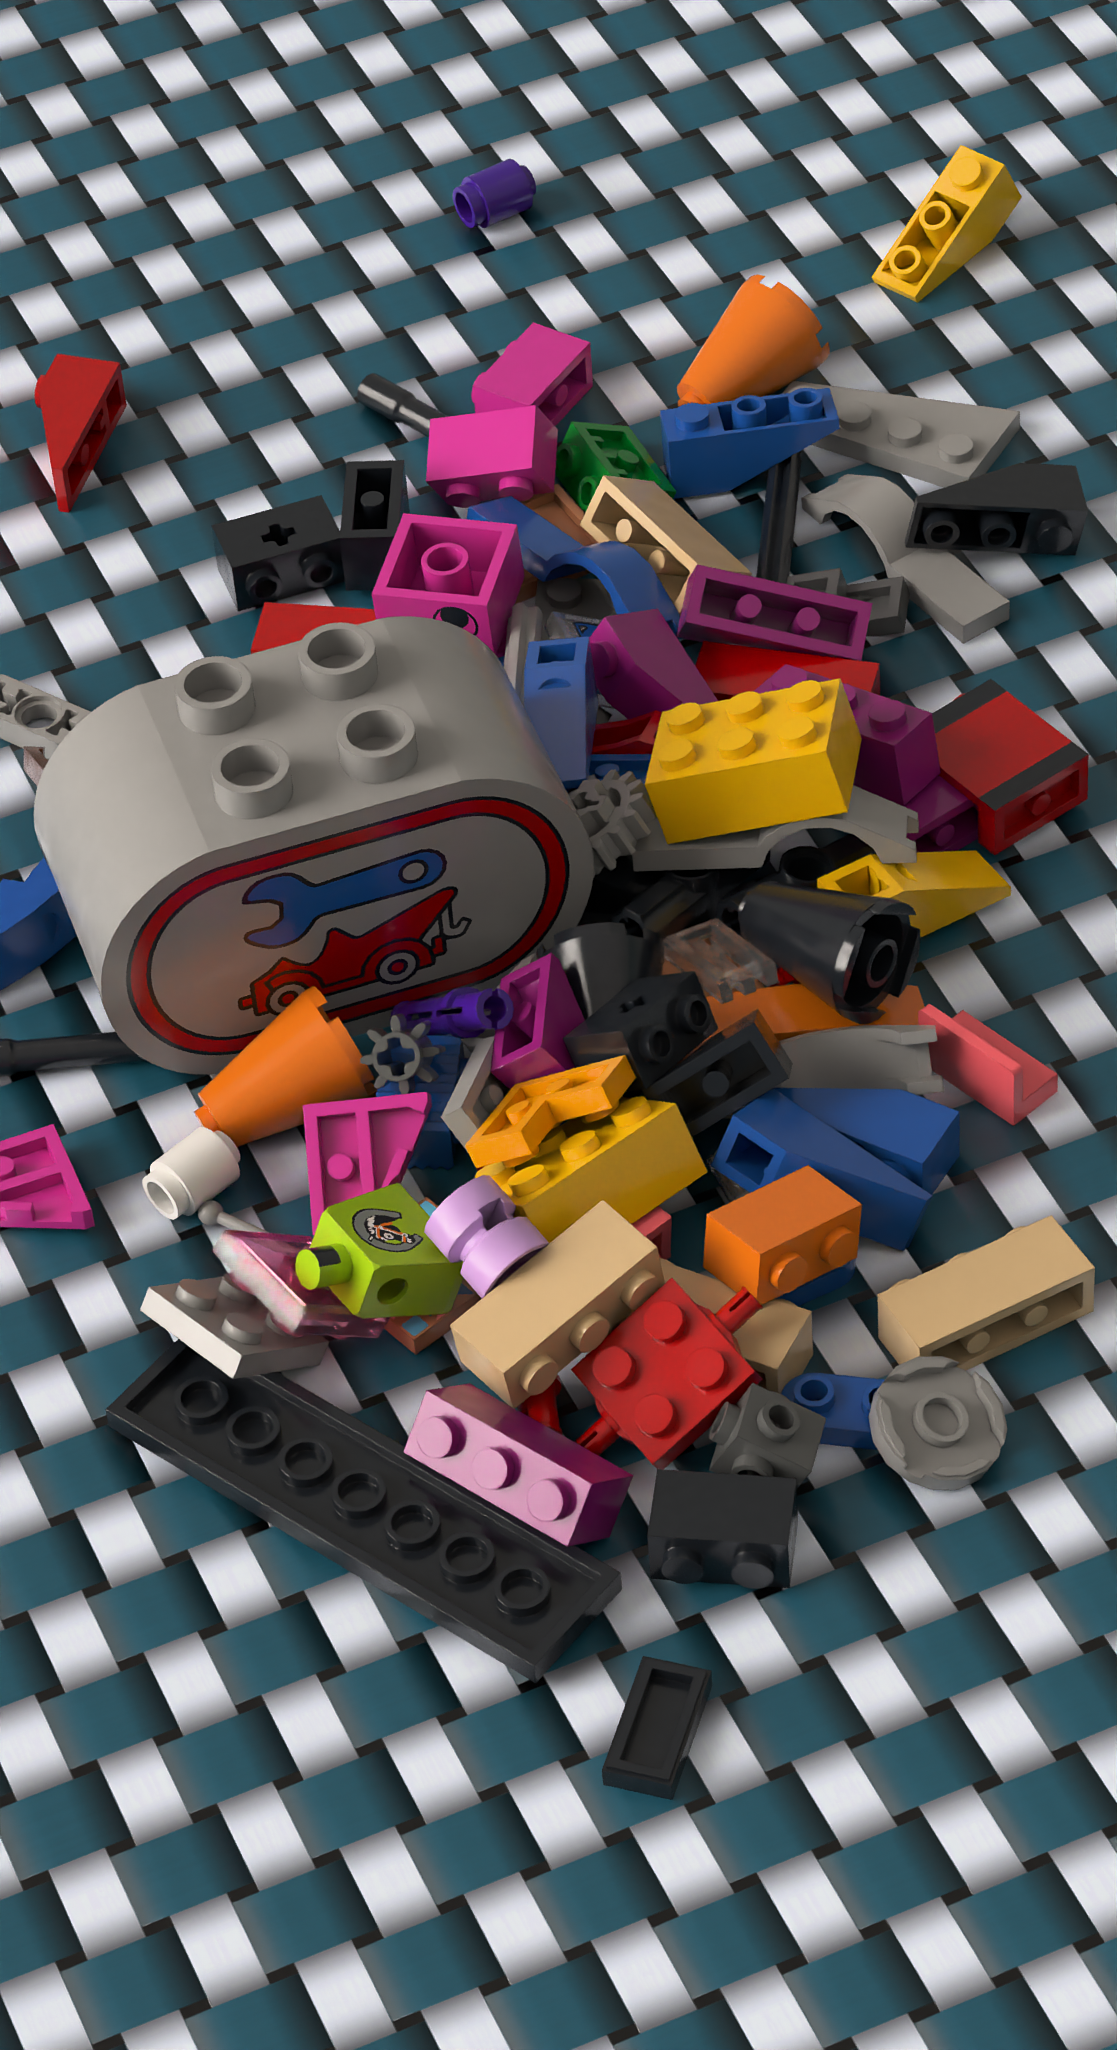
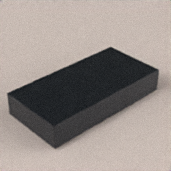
M646 1656L642 1657L602 1768L603 1785L673 1800L712 1688V1670Z

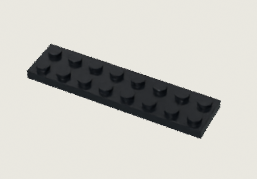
M178 1339L105 1409L110 1428L534 1683L547 1672L622 1590L621 1572L575 1545L565 1546L403 1452L405 1446L278 1372L232 1379Z

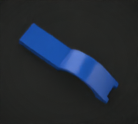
M512 496L469 506L466 518L468 520L517 524L523 568L542 582L587 569L599 578L609 592L617 615L658 608L675 636L677 635L680 615L653 567L634 548L615 540L583 546Z

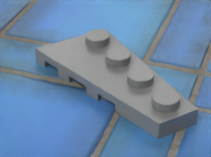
M792 381L782 393H791L800 388H830L839 417L840 429L813 443V446L941 487H948L986 474L1020 429V411L799 381Z

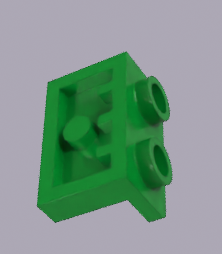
M571 421L562 444L557 448L555 474L584 513L603 475L654 481L672 499L677 492L629 426Z

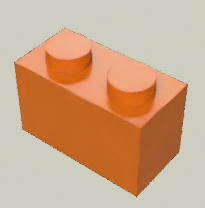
M807 1165L707 1213L703 1268L736 1293L745 1286L756 1300L763 1305L857 1258L862 1204Z

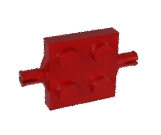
M670 1278L615 1328L597 1348L590 1351L571 1369L593 1395L598 1412L602 1416L573 1442L600 1456L621 1437L625 1441L637 1446L654 1467L664 1470L712 1426L725 1402L735 1405L752 1383L757 1385L763 1380L742 1356L737 1339L733 1334L764 1307L743 1286L734 1297L714 1314L711 1310L696 1304L673 1278Z

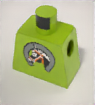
M396 1183L329 1206L320 1217L310 1248L301 1250L298 1253L295 1268L298 1280L303 1287L309 1290L329 1287L353 1315L364 1319L436 1315L450 1312L463 1280V1276L460 1274L463 1261L450 1263L429 1239L424 1230L430 1216L400 1183Z

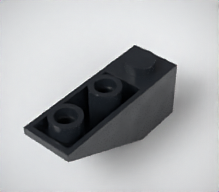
M1018 463L917 496L905 538L906 548L1075 556L1088 514L1077 468L1072 465Z

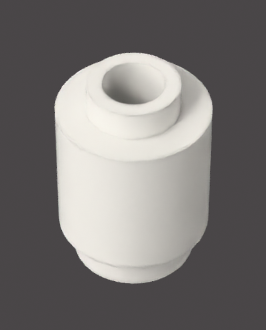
M199 1127L150 1165V1173L142 1181L144 1191L153 1206L165 1217L174 1220L182 1214L190 1216L198 1211L204 1202L212 1200L240 1177L238 1165L240 1161L239 1150L234 1142L222 1131L217 1130L213 1132L208 1128Z

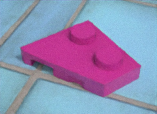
M428 1092L303 1105L313 1235L322 1213L329 1206L391 1184H401L432 1107V1097Z
M54 1124L0 1141V1227L88 1229L95 1226L92 1208Z

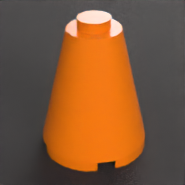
M757 274L749 277L735 294L678 384L677 393L680 398L678 400V407L688 403L703 405L733 401L747 395L758 397L770 396L789 385L792 381L818 368L830 354L829 343L827 342L821 348L816 336L823 329L818 318L798 295L780 282L769 288L760 284L765 276Z
M314 985L303 991L198 1093L203 1106L195 1110L194 1114L202 1127L208 1128L213 1132L217 1130L222 1131L238 1147L303 1125V1105L376 1097L377 1088L370 1082L374 1080V1077L368 1065L360 1063V1058L363 1056L339 1017L332 1020L328 1018L322 1008V1005L328 1001Z

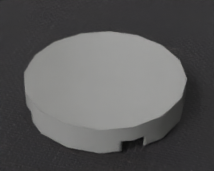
M943 1356L916 1357L896 1366L874 1393L868 1418L873 1443L886 1464L904 1479L931 1490H959L980 1480L999 1457L1000 1449L1004 1445L1007 1424L1003 1404L990 1383L976 1371L970 1375L964 1369L956 1367L959 1362Z

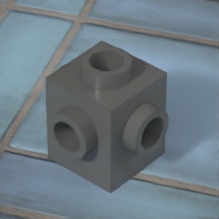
M752 1383L735 1405L729 1402L723 1404L712 1424L709 1439L716 1442L717 1445L709 1470L714 1473L796 1478L798 1488L812 1472L826 1418L790 1401L778 1392L769 1391Z

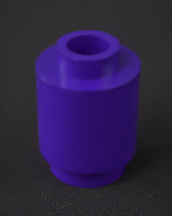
M507 159L465 177L461 185L453 190L454 206L460 219L467 227L473 228L479 225L482 228H487L530 209L533 204V195L536 194V183L532 173L525 165H519L515 160Z

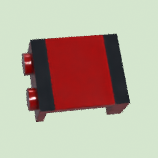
M992 679L967 693L959 695L952 702L932 713L941 771L939 776L978 806V843L993 855L998 854L1088 799L1089 754Z

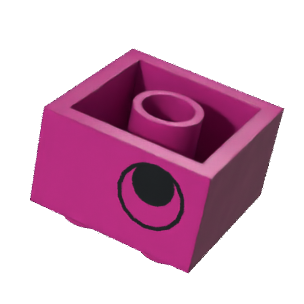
M403 513L372 592L376 619L414 616L448 622L478 637L496 655L508 623V618H510L512 607L516 602L525 577L517 524Z

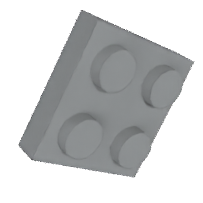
M226 1273L223 1277L202 1280L182 1279L179 1283L149 1287L140 1311L232 1379L320 1365L329 1341L307 1326L308 1321L302 1314L290 1308L279 1306L260 1292L261 1286L255 1280L238 1273Z

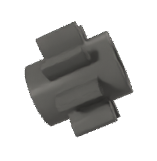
M402 1013L391 1017L392 1033H387L377 1027L367 1031L369 1038L376 1044L372 1054L360 1058V1063L374 1065L375 1070L379 1074L374 1084L375 1088L380 1089L392 1081H399L401 1094H410L415 1091V1076H419L423 1081L433 1082L439 1078L437 1072L430 1065L433 1056L445 1052L446 1049L442 1045L432 1046L430 1039L426 1036L431 1028L432 1023L430 1021L421 1022L414 1029L407 1028V1021ZM401 1045L406 1049L413 1048L415 1060L405 1065L402 1061H393L391 1049Z

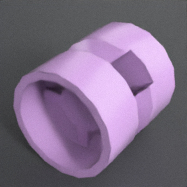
M490 1175L479 1176L455 1190L432 1213L424 1230L425 1234L450 1263L463 1261L460 1274L481 1298L485 1297L549 1244L527 1217L513 1218L516 1205Z

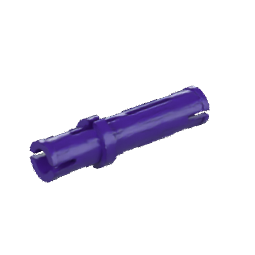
M472 987L453 989L445 997H434L411 1002L402 1001L392 1010L390 1021L393 1015L403 1013L407 1021V1028L414 1029L421 1022L430 1021L432 1023L431 1028L426 1035L451 1034L453 1037L466 1039L477 1037L486 1029L495 1028L494 1030L504 1028L513 1017L514 1007L509 994L502 989L497 988L492 991V988L479 991ZM484 1011H491L490 1015H485ZM417 1014L419 1016V1019L412 1020L413 1015Z

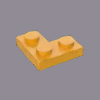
M626 1055L515 1084L465 1144L475 1167L479 1168L502 1162L505 1167L520 1165L538 1154L540 1151L538 1145L549 1131L558 1127L563 1121L582 1116L584 1121L591 1122L604 1118L614 1112L620 1106L619 1099L636 1078Z

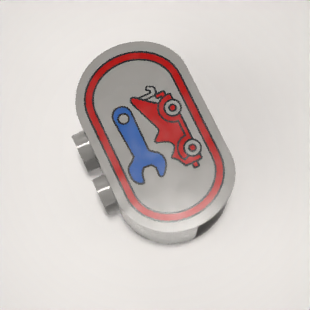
M395 616L380 618L358 625L342 622L329 623L311 630L300 641L234 659L223 656L201 658L185 666L179 674L125 690L90 712L63 738L43 770L34 799V826L39 846L47 865L51 869L113 1029L120 1039L143 1059L164 1069L180 1073L219 1074L303 991L313 985L328 1001L322 1005L328 1018L332 1020L339 1017L351 1037L367 1033L371 1028L377 1027L382 1029L390 1026L391 1012L402 1001L411 1002L434 997H445L453 989L472 987L479 991L492 988L493 991L501 983L502 977L508 975L524 958L536 953L542 943L547 951L555 946V934L577 926L587 905L592 888L594 857L587 830L498 657L484 642L465 629L432 618ZM417 1014L412 1016V1019L419 1018Z

